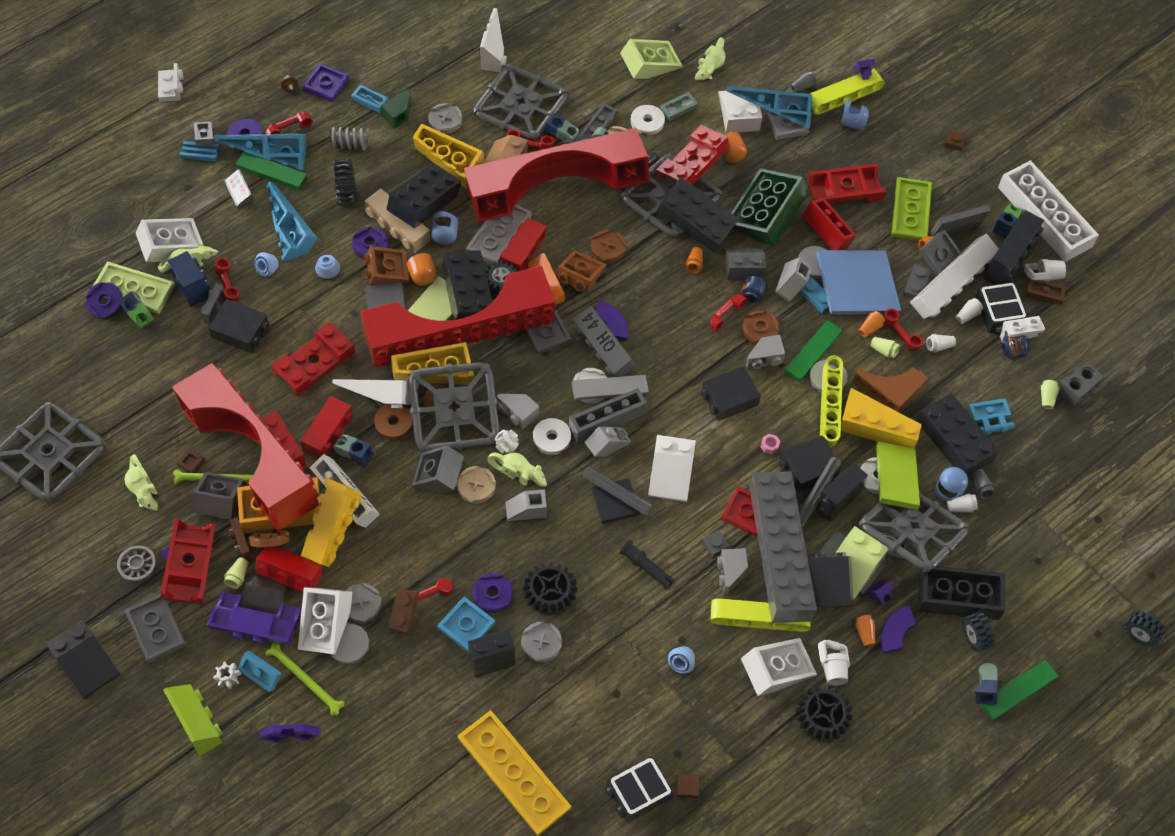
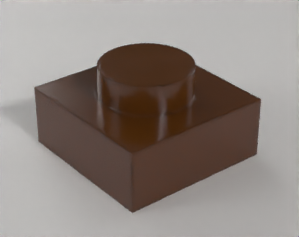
M950 130L945 147L962 151L967 134Z

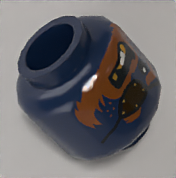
M759 275L749 276L743 284L741 294L748 298L747 302H759L764 298L767 283Z
M1024 335L1016 337L1007 336L1002 341L1003 354L1009 359L1024 358L1027 356L1028 350H1031V342Z

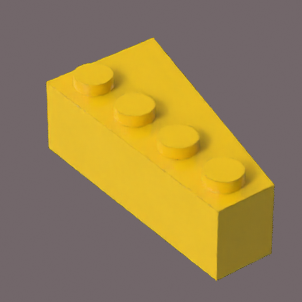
M851 388L841 420V431L874 441L915 448L922 424Z

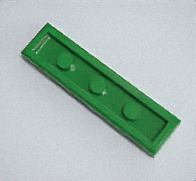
M243 152L236 163V167L299 191L308 178L306 173L247 152Z
M827 320L788 365L784 373L801 382L814 364L819 361L840 336L842 329Z
M1044 660L998 690L997 705H980L994 721L1057 679L1058 675L1048 662Z

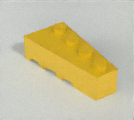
M424 124L420 125L413 136L415 148L433 163L461 180V185L466 189L464 168L484 163L483 151Z
M466 342L391 356L394 380L408 382L410 372L417 369L447 366L450 363L452 365L471 363ZM473 371L453 373L454 385H469L474 379ZM448 373L420 376L429 384H449Z
M326 478L324 485H327L325 494L320 495L318 502H321V507L314 514L312 520L314 528L308 532L301 556L330 567V564L336 558L338 546L344 540V533L353 520L352 515L361 502L362 493Z

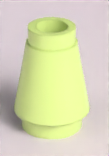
M874 337L870 347L887 358H895L900 345L893 340Z
M1045 380L1043 385H1041L1042 408L1048 410L1054 408L1060 390L1058 382Z
M238 558L224 575V583L233 589H238L239 586H242L249 562L244 558Z

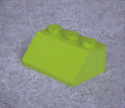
M191 684L168 687L163 690L199 756L223 743L219 737L223 733L217 723L212 724L210 719L213 715L208 706L203 708L201 701L204 699L198 689L193 690Z

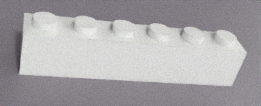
M987 234L977 238L910 303L923 319L929 316L935 317L941 312L940 308L942 306L945 307L952 301L951 297L953 295L956 296L963 290V285H968L974 280L973 276L981 273L985 269L984 265L986 263H991L992 258L998 251V247Z

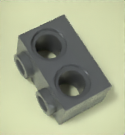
M1088 362L1082 367L1078 365L1072 371L1070 377H1064L1059 383L1061 385L1059 394L1074 407L1093 392L1104 378Z

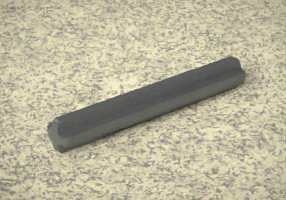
M835 457L830 459L801 508L799 515L802 527H804L816 507L821 492L828 486L840 466L841 461Z
M591 467L585 469L583 477L644 515L649 514L652 509L649 503Z

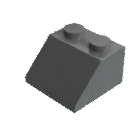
M725 248L727 280H746L747 277L759 275L764 279L766 263L765 253L761 248Z
M448 445L422 452L412 487L440 494L453 491L457 485V478L462 468L464 456Z
M205 472L193 491L192 512L215 516L221 519H232L238 507L237 487H243L244 479Z

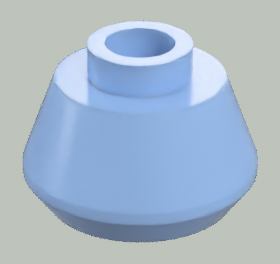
M262 252L256 256L254 266L261 276L270 277L278 269V260L274 255Z
M323 255L318 259L315 271L322 278H333L339 273L340 264L333 256Z
M678 647L669 653L668 662L674 671L686 674L691 672L695 666V655L688 647Z

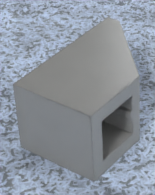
M800 257L785 263L775 293L787 302H790L808 282L813 267Z
M780 335L762 337L748 355L746 368L758 369L762 366L782 364L785 351Z
M498 394L496 396L498 399V410L503 414H507L511 422L522 429L540 416V406L527 394Z
M598 427L585 443L595 457H606L629 445L631 441L627 437V432L621 427Z
M545 489L524 491L505 502L507 521L547 518Z
M746 548L722 549L720 557H717V566L722 572V575H719V585L723 587L724 594H729L746 575L748 569Z

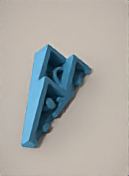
M727 86V92L805 128H810L812 94Z
M306 134L214 136V142L243 150L267 160L279 162L282 165L290 166L297 170L304 169L307 152Z
M268 182L266 188L270 190L271 197L269 202L273 204L274 208L271 212L275 231L279 234L281 241L278 245L283 251L281 259L289 261L309 253L318 238L276 184Z

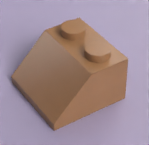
M514 135L496 140L484 163L528 153V140Z

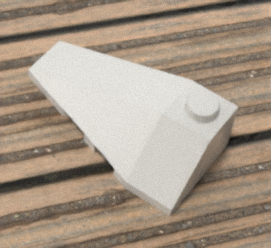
M494 8L489 23L487 24V31H484L480 45L481 70L500 72L502 67L506 66L507 56H504L497 8Z
M333 379V384L379 402L391 404V408H403V405H410L411 403L408 381Z

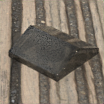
M252 570L245 583L241 607L277 615L281 603L285 604L290 586L281 584Z

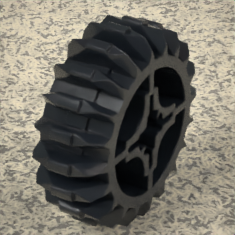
M346 158L337 159L334 162L337 202L339 206L344 207L355 205L356 188L353 162L351 159Z
M552 562L547 567L545 563L541 564V568L535 566L534 572L529 571V577L524 579V598L527 599L528 606L533 605V611L539 608L541 615L544 611H547L548 616L551 615V611L558 615L559 609L565 612L567 610L566 606L571 607L572 600H576L575 593L578 592V587L575 585H577V581L573 579L572 572L568 573L567 567L561 569L560 563L556 567L553 566ZM561 581L565 584L567 588L565 594L561 592L562 589L559 588ZM536 584L539 586V589L542 590L541 595L539 597L536 595L534 591V586Z
M817 686L815 691L810 688L808 694H802V699H799L797 703L799 707L795 710L799 714L796 717V721L801 722L799 725L800 729L806 728L805 735L812 733V740H815L817 736L820 737V742H823L825 737L829 743L832 742L833 737L837 740L840 739L841 734H846V728H850V721L853 718V715L850 714L852 707L847 706L849 699L842 700L844 694L840 693L837 695L836 688H833L832 692L829 691L828 686H825L824 690L820 686ZM813 703L815 710L812 717L808 714V706ZM836 711H839L840 722L836 725L833 715Z

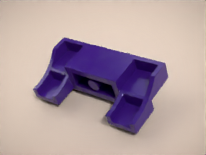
M225 591L221 592L218 603L211 612L207 623L209 629L230 633L233 639L239 641L249 639L258 645H264V643L271 644V642L290 645L294 629L297 628L302 612L301 607L295 608L281 603L278 614L275 616V614L242 608L240 607L243 599L242 595L228 594Z

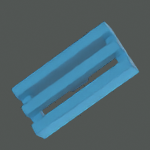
M361 84L351 95V100L378 113H381V105L389 100L388 97Z
M183 141L180 157L181 159L216 162L219 146L214 144L202 147L196 146L195 142Z

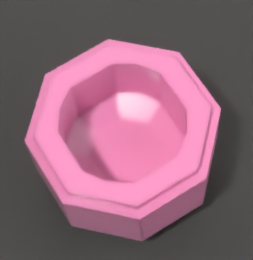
M768 434L763 437L761 448L764 453L774 454L778 452L780 440L777 436Z

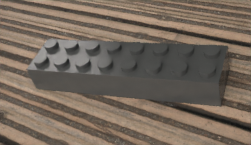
M792 471L753 472L749 488L772 623L812 622L817 607Z

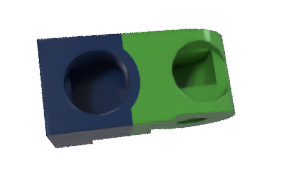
M1009 204L998 218L993 232L1007 238L1023 210Z
M130 291L118 302L129 317L142 329L154 318L140 300L139 295L136 292Z

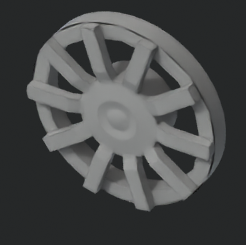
M139 545L132 546L121 553L117 561V568L120 575L127 581L141 582L152 576L151 574L156 568V558L149 548ZM137 550H143V553L138 555ZM134 551V555L130 557L128 553ZM148 552L151 556L144 559V556ZM124 557L128 558V562H122ZM152 560V564H146V563H145V562H148V561ZM121 565H122V566H129V567L126 568V569H124V570H122ZM149 567L150 570L146 571L144 568ZM131 570V573H130L129 576H127V575L124 574V573H126V572H128V571ZM140 571H143L145 574L140 576Z

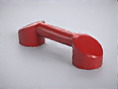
M300 112L294 117L279 123H272L267 128L266 134H281L280 129L299 123L302 128H307L313 123V119L308 113Z
M509 130L507 136L514 135L520 137V132ZM543 136L540 142L528 140V147L540 150L554 147V138Z
M219 258L215 262V272L221 277L225 289L224 300L237 301L239 299V290L231 287L228 277L230 262L226 258Z
M742 294L731 297L728 302L713 314L710 329L713 332H717L724 323L721 317L733 306L738 310L742 309L748 298Z
M887 309L884 314L885 324L893 328L907 343V349L919 350L922 347L923 339L919 335L909 336L897 322L900 316L899 312L896 309Z
M446 578L439 579L436 585L419 592L417 602L436 593H439L441 596H449L453 592V583Z

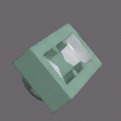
M689 92L660 105V110L668 121L698 108L697 101Z

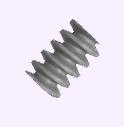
M332 127V144L335 149H338L339 145L341 149H345L346 145L349 150L353 146L355 150H359L360 146L363 151L367 149L369 143L368 128L366 133H363L362 128L357 133L355 128H353L352 132H349V128L346 127L345 132H343L342 128L339 127L338 132H336L335 127Z

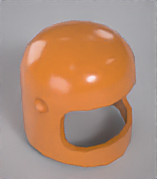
M729 132L725 136L728 137L730 147L722 154V157L728 163H737L746 156V145L738 132Z
M417 254L407 261L406 266L416 285L427 286L435 281L437 270L429 254Z

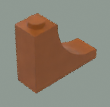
M914 367L901 375L891 377L877 376L859 368L855 372L853 383L879 403L900 413L924 389L928 378L923 372L918 371Z

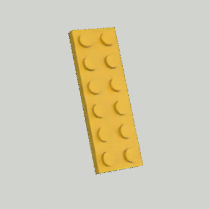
M491 710L457 736L458 740L537 836L571 810L572 806Z

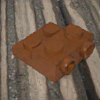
M370 246L368 252L364 254L363 261L368 266L365 271V278L369 279V285L387 284L389 282L408 283L409 276L405 250Z
M574 250L558 266L556 277L560 283L574 286L579 292L584 291L588 293L595 286L597 278L605 271L606 264Z

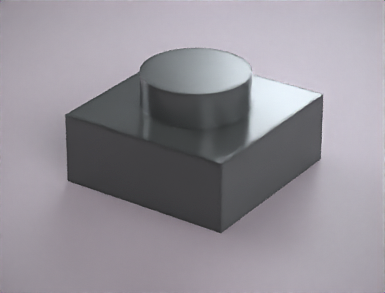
M719 530L702 539L703 545L712 558L719 555L722 549H729L730 547Z

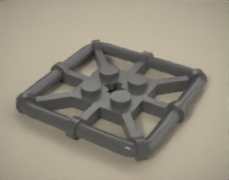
M507 64L494 81L488 84L485 93L476 103L473 114L484 121L500 127L502 131L517 130L520 132V137L536 141L544 132L549 118L553 113L557 114L567 100L569 91L554 82L542 78L540 74L535 75L520 67ZM514 73L533 81L528 89L517 84ZM507 74L512 84L508 93L497 89ZM541 84L557 92L541 95L534 91ZM491 95L503 99L500 104L483 107ZM558 100L549 111L540 108L544 102ZM502 112L508 116L505 120L501 121L488 114ZM534 114L545 118L536 131L533 130L530 121ZM516 118L524 122L528 132L510 125L513 119Z
M666 154V156L661 157L649 168V182L647 183L654 189L650 193H632L641 184L630 186L621 193V200L643 216L646 222H651L665 234L678 238L685 231L680 228L677 229V226L672 222L671 229L655 217L659 213L657 209L661 201L677 183L670 178H666L659 183L651 177L667 158L670 160L675 158L671 154ZM703 176L697 180L711 191L703 193L718 203L723 197L722 191ZM635 201H650L655 207L651 211H647Z
M478 362L452 365L450 363L447 366L421 368L410 372V414H412L414 436L418 450L429 451L448 445L452 449L459 451L462 448L486 446L494 442L496 443L495 437L500 432L497 413L498 399L495 396L493 373L488 363ZM480 370L468 386L454 387L453 373ZM448 373L449 388L435 389L420 376ZM485 374L488 400L473 402L472 389ZM416 381L433 394L434 406L419 408ZM452 402L460 406V408H457V412L449 409L448 406H451ZM489 406L492 432L475 420L474 408ZM435 412L436 426L423 440L420 414ZM473 425L488 438L461 441L459 426ZM454 427L455 441L428 444L440 428Z
M46 402L21 426L18 425L15 431L0 444V469L13 478L17 485H22L39 499L45 500V502H52L76 478H80L83 475L82 472L106 449V442L85 426L82 420L74 418L58 405ZM53 412L69 423L60 434L52 428ZM45 414V427L36 436L28 432L27 430ZM75 430H79L92 441L72 443L66 438ZM21 435L30 440L20 450L6 451ZM46 448H47V449L53 448V449H52V452H50V453H48V454H45L46 452H45L44 450H45ZM94 449L77 467L66 460L75 451ZM24 457L30 463L18 473L2 460ZM60 465H63L71 473L51 491V474ZM36 467L44 472V492L26 479Z
M920 492V502L929 508L924 514L916 509L905 507L899 513L888 506V504L880 503L878 500L875 506L859 522L860 529L888 547L890 552L897 553L924 572H930L947 555H951L955 551V547L970 531L967 523L941 507L937 501L933 502ZM879 512H883L893 519L891 522H871ZM936 512L954 525H940L930 519V517ZM879 531H889L897 536L898 539L892 541ZM938 533L957 534L947 543L935 537ZM906 542L915 548L919 558L902 548L901 545ZM928 543L940 550L931 561L928 560L924 548Z

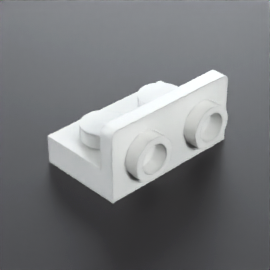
M174 63V70L158 71L159 102L180 100V93H183V85L180 83V80H183L182 69H179L177 63Z
M1039 316L1003 322L1000 338L1004 341L1007 336L1016 337L1024 335L1026 338L1037 337L1038 333L1045 331V327Z

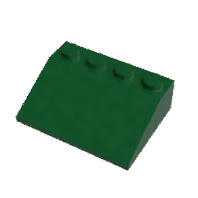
M760 168L731 212L739 219L734 229L761 243L775 246L810 192L804 178Z

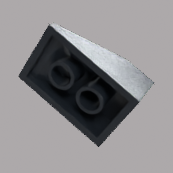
M83 619L46 643L83 699L120 675Z

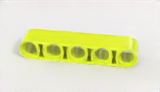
M872 69V76H869V79L862 80L861 73L811 93V110L815 115H819L844 105L846 100L851 102L876 92L884 86L885 82L875 69Z
M835 355L828 357L822 370L820 436H823L830 448L836 445L841 434L843 361ZM829 365H834L836 369H832ZM828 382H832L836 386H831ZM828 399L833 400L835 404L829 403ZM827 417H832L835 421H829ZM826 435H832L834 439H829Z
M714 599L711 602V622L717 625L806 632L811 629V622L772 623L769 603L730 599Z

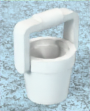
M1041 259L1039 263L1025 264L1024 272L1032 280L1049 282L1064 279L1066 276V265L1061 260Z
M823 640L818 644L827 683L832 686L846 684L848 682V668L850 666L847 647L839 642ZM826 648L839 650L840 653L827 655Z

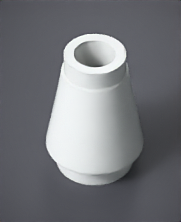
M975 298L968 300L956 315L957 321L964 324L978 316L983 310V305Z
M932 334L926 340L927 349L936 353L954 347L956 339L954 336Z
M968 493L947 501L950 513L973 512V510L978 509L974 494L970 495Z

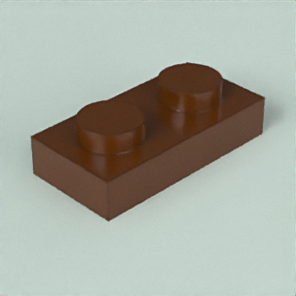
M1029 279L1025 296L1062 305L1066 286L1043 280Z
M238 518L231 519L232 527L228 529L232 540L237 539L238 544L234 546L238 557L243 556L244 559L250 561L252 556Z
M402 588L397 589L388 628L407 633L410 632L419 596L418 592Z

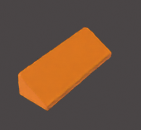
M545 253L528 262L527 266L529 269L538 266L543 267L555 299V305L564 302V292Z

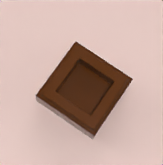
M188 449L177 462V466L188 473H196L205 462V458Z
M678 773L677 797L698 798L699 775Z

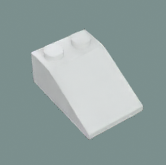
M727 91L718 92L726 133L760 131L762 114L759 106Z
M193 218L141 220L136 231V236L146 262H162L168 259L170 254L177 249L198 248L199 243H202Z
M657 435L648 497L687 503L696 440Z
M304 587L298 650L336 654L350 615L351 591Z
M800 638L755 647L741 658L757 696L776 692L817 675Z

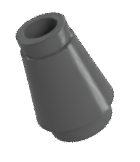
M811 71L805 72L790 86L792 91L797 93L814 87L817 80Z
M983 469L974 471L973 478L976 494L982 499L992 497L995 494V486Z

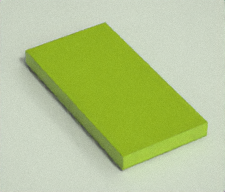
M897 177L891 237L919 241L923 237L928 236L932 182Z
M878 441L876 453L880 503L918 510L920 498L915 448Z

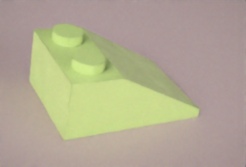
M629 39L620 53L631 75L636 79H648L682 68V64L669 41Z
M855 526L836 551V553L846 552V556L851 557L853 600L885 559L889 549Z

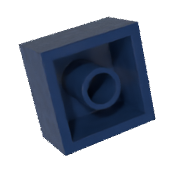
M186 251L167 260L174 282L190 307L208 299V291L211 288L206 281L207 276L204 270L198 268L199 263L195 256L191 257L189 252Z

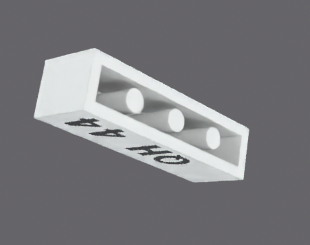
M325 454L310 467L323 484L326 478H329L361 493L338 464ZM362 494L361 502L352 516L358 525L366 528L380 514Z

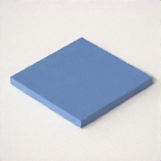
M817 251L816 256L830 315L870 314L874 311L885 314V311L890 308L896 309L900 314L901 307L886 251Z

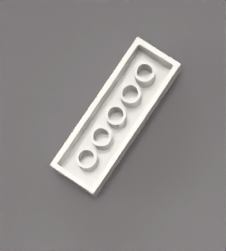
M1031 160L1003 174L998 188L1015 207L1023 210L1021 214L1027 210L1045 220L1042 225L1044 230L1041 236L1064 262L1093 247L1099 234Z

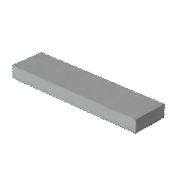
M646 375L573 380L571 383L575 400L618 397L639 388L642 395L649 393Z

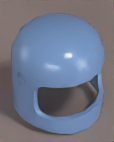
M846 100L840 125L855 130L863 129L869 118V110L863 105L861 109H855L851 107L852 102Z
M440 211L435 213L432 219V239L439 245L452 244L457 237L458 219L448 212ZM439 217H448L451 220V224L449 227L439 226L434 220Z
M957 467L945 469L935 486L938 498L947 502L962 496L968 485L967 474ZM941 481L942 486L946 490L958 493L957 496L954 498L945 497L939 491L938 483Z

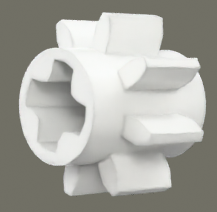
M512 429L510 431H500L495 437L496 448L501 453L504 451L512 453L519 445L518 435Z
M223 662L222 666L215 668L217 675L213 676V678L219 681L218 686L220 688L226 685L231 689L235 683L239 684L237 679L241 672L235 670L237 666L234 663L229 666L226 662Z

